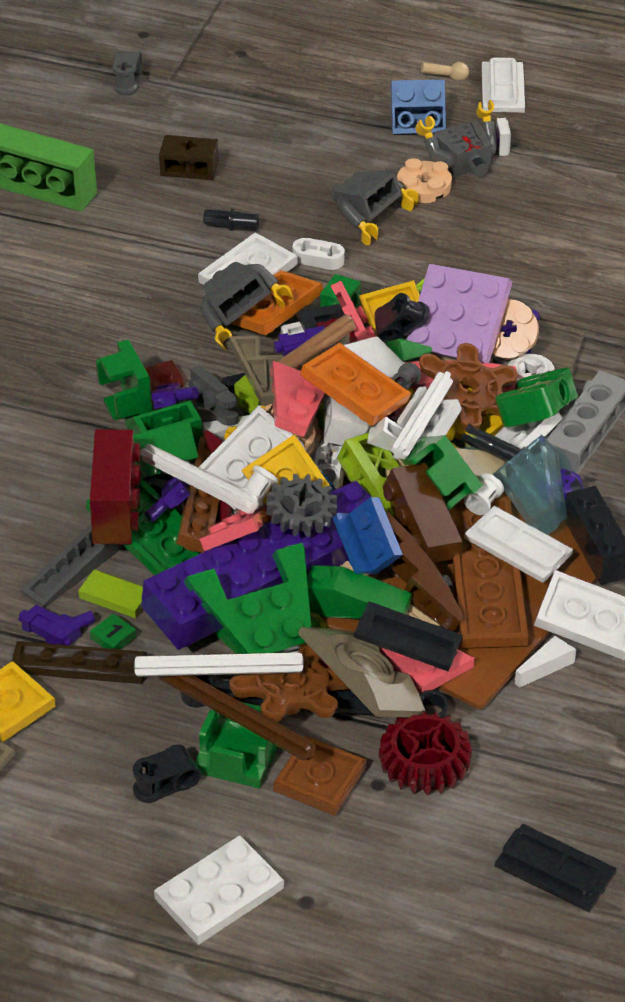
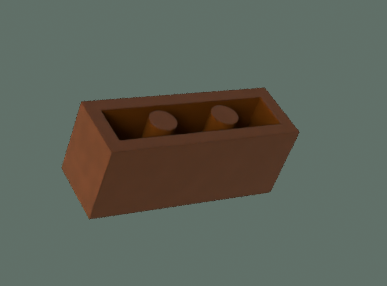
M421 463L392 468L383 484V494L385 499L391 504L395 513V519L416 540L433 563L453 559L462 543V539L440 492L426 475L427 464Z

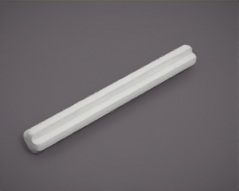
M446 371L445 374L437 373L390 449L394 453V459H406L453 384L449 372Z
M147 444L145 449L140 451L142 461L247 514H253L255 509L259 508L260 504L258 503L257 496L151 444Z
M301 653L138 656L134 661L135 675L138 677L300 673L303 670V656Z

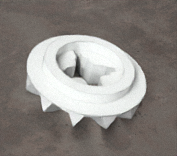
M522 354L523 356L512 359L508 363V365L515 366L517 369L518 377L516 382L519 379L531 376L533 373L539 374L555 370L550 360L537 354Z

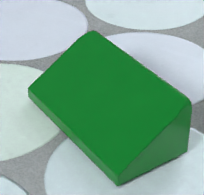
M405 339L384 342L402 361L411 360L432 352L430 346Z

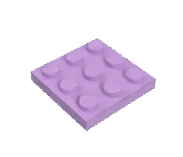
M429 264L418 300L427 304L429 308L428 317L422 326L408 334L407 340L430 346L432 348L430 354L451 359H457L456 351L460 344L469 343L478 349L479 361L489 363L513 282L509 278Z

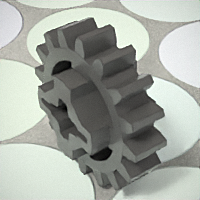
M293 474V480L291 481L282 477L280 485L273 483L271 492L267 494L266 513L272 516L271 523L273 525L281 523L280 531L282 532L292 529L293 536H297L299 531H304V534L310 537L311 530H315L320 534L323 532V525L330 527L332 525V518L336 515L337 496L331 495L332 487H322L323 480L320 478L315 482L310 481L311 477L308 474L304 479H299L297 474Z

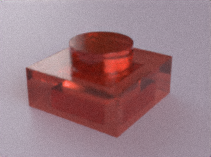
M172 360L145 368L153 391L157 390V386L169 383H180V387H183V377Z

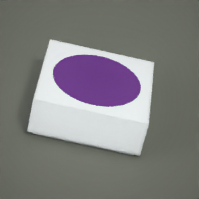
M497 118L499 156H508L511 141L508 120L506 118Z

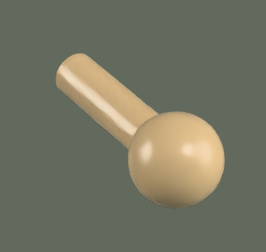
M422 62L421 73L450 76L454 80H464L469 76V68L463 62H456L451 66Z

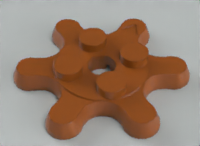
M462 343L457 347V359L454 361H443L433 354L422 355L419 360L421 372L434 379L439 372L445 374L447 371L451 374L450 378L453 380V384L443 400H459L462 408L459 413V420L464 430L469 423L478 428L482 423V416L487 415L489 412L500 416L495 397L503 393L501 388L510 386L516 381L518 373L513 367L509 365H500L495 368L486 367L479 361L478 349L469 343ZM462 385L471 386V393H468V390L465 389Z
M309 645L300 647L298 651L303 656V670L300 673L238 675L231 678L229 682V687L236 697H258L264 699L265 701L261 704V712L275 722L281 721L285 714L292 715L298 713L301 708L312 711L318 717L329 718L334 715L338 702L328 692L349 688L330 668L320 665L321 658Z

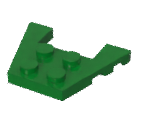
M303 543L278 549L273 553L272 556L284 582L279 585L228 600L215 569L187 576L184 580L185 586L189 591L193 590L203 602L201 605L208 614H213L224 627L222 631L241 654L284 653L308 645L298 634L301 627H311Z

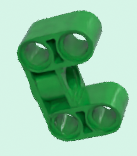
M568 367L519 379L516 382L518 389L497 395L495 401L503 427H512L550 418L556 415L569 402L578 398L571 370Z

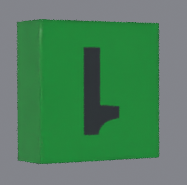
M114 613L90 630V639L101 647L121 650L137 637L136 629Z

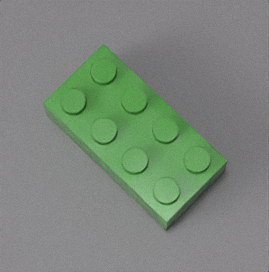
M0 123V189L82 212L97 194L94 150Z

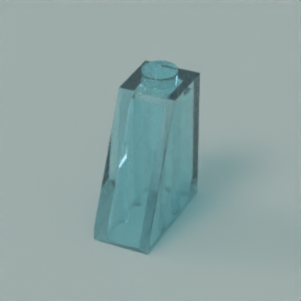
M541 434L493 473V475L501 481L504 491L528 526L548 534L557 529L559 524L567 518L558 450Z

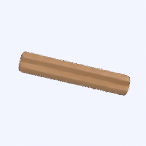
M347 314L343 315L277 362L298 370L355 330L353 319Z

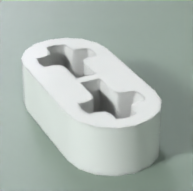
M300 238L292 246V251L297 255V262L299 264L328 270L339 269L344 265L345 250L340 244L311 238Z

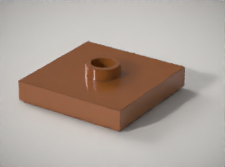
M304 736V738L313 742L316 746L314 757L311 760L302 761L291 755L274 781L273 791L336 816L365 770L366 759Z

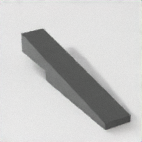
M153 476L146 483L162 497L161 488L165 486V482ZM89 525L21 589V592L45 609L125 546L122 544H93L92 525Z

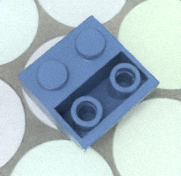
M445 80L391 81L393 135L418 134L415 129L416 124L421 119L423 125L426 126L425 119L427 116H431L435 121V126L431 130L432 133L446 129Z

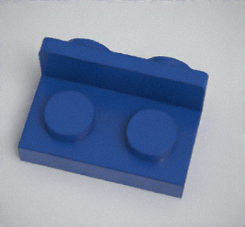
M370 497L350 513H337L333 516L337 533L342 540L349 563L356 574H378L403 555L379 497Z

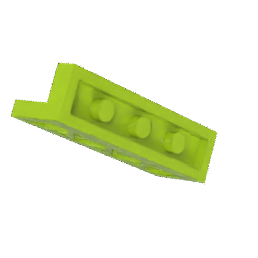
M369 433L346 439L337 456V460L351 482L357 481L371 497H379L385 512H389L395 518L391 504L385 499L383 494V484L387 478L382 477L377 469L380 466L391 471L392 468L400 467L389 450L375 446L378 451L377 456L365 452L361 445L367 444Z

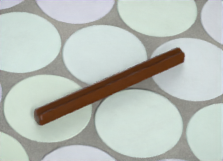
M193 675L159 676L160 680L217 711L219 714L300 760H311L314 757L316 746L313 742Z

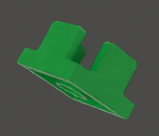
M129 339L117 342L118 353L96 360L98 383L104 385L120 380L123 390L104 398V404L113 420L133 415L138 416L152 411L150 378Z
M446 435L420 438L406 459H401L404 465L427 464L426 475L440 494L444 496L442 499L448 510L467 494H474L483 486Z
M241 702L262 714L261 706ZM209 710L199 733L200 752L195 763L202 775L260 789L277 746L225 716L217 714V711Z

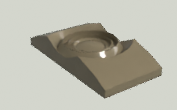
M313 627L300 628L298 631L300 637L376 717H411L413 714L415 716L421 715L424 706L410 675L394 671L393 666L381 654L378 646L354 638L355 631Z

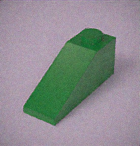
M312 565L307 576L310 613L316 617L359 619L368 601L406 614L413 598L412 594L408 591L363 574H356L353 570L341 566Z

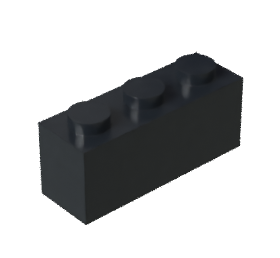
M592 486L567 492L564 521L599 584L603 585L624 580L625 536L598 488Z

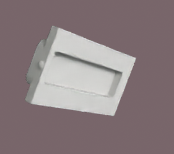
M491 58L490 62H482L483 110L489 111L488 102L491 100L494 103L493 112L525 113L523 62H516L514 58Z
M493 506L488 513L464 534V539L542 583L573 554L572 548L496 506Z

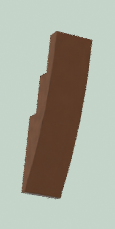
M389 512L386 513L403 554L388 567L407 583L404 590L412 594L411 603L438 622L442 628L455 632L464 617L450 588L416 540Z

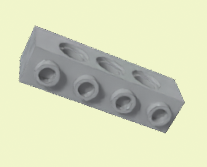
M599 370L592 380L589 379L586 382L579 398L572 400L569 411L565 416L561 415L563 419L556 425L551 434L548 433L543 439L541 449L544 451V459L553 462V468L567 469L579 474L625 411V379Z

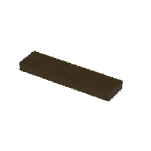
M17 641L12 661L28 675L142 684L144 676L138 677L135 675L134 661L138 656H147V652Z

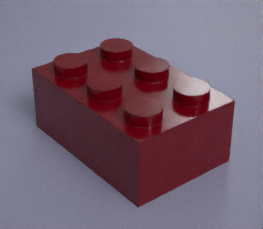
M95 429L90 489L93 544H132V531H138L139 513L133 511L140 507V488H135V486L141 484V465L135 464V462H140V443H134L133 430Z

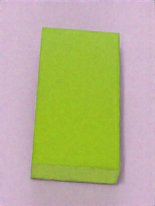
M95 569L78 590L80 599L135 619L143 609L141 607L142 586Z

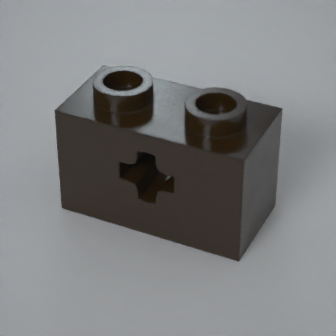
M164 136L159 152L160 176L214 180L219 162L218 139Z

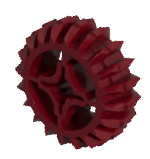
M423 709L421 715L415 716L413 714L411 717H407V719L397 717L395 724H388L386 733H382L380 739L379 758L383 773H388L390 782L398 781L400 790L410 787L413 794L417 790H424L428 796L429 792L433 789L441 794L444 786L453 789L456 781H463L465 772L468 771L471 765L472 746L469 742L468 732L463 731L460 722L452 723L450 715L440 718L438 711L433 715H427Z

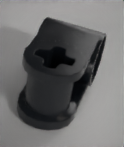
M404 293L397 294L392 300L377 308L374 312L377 337L382 342L402 339L414 329L422 326L429 313L427 304L420 301L414 302Z
M173 745L164 751L140 758L133 765V775L136 779L133 785L134 796L143 803L156 802L171 794L192 788L200 780L201 771L183 745Z

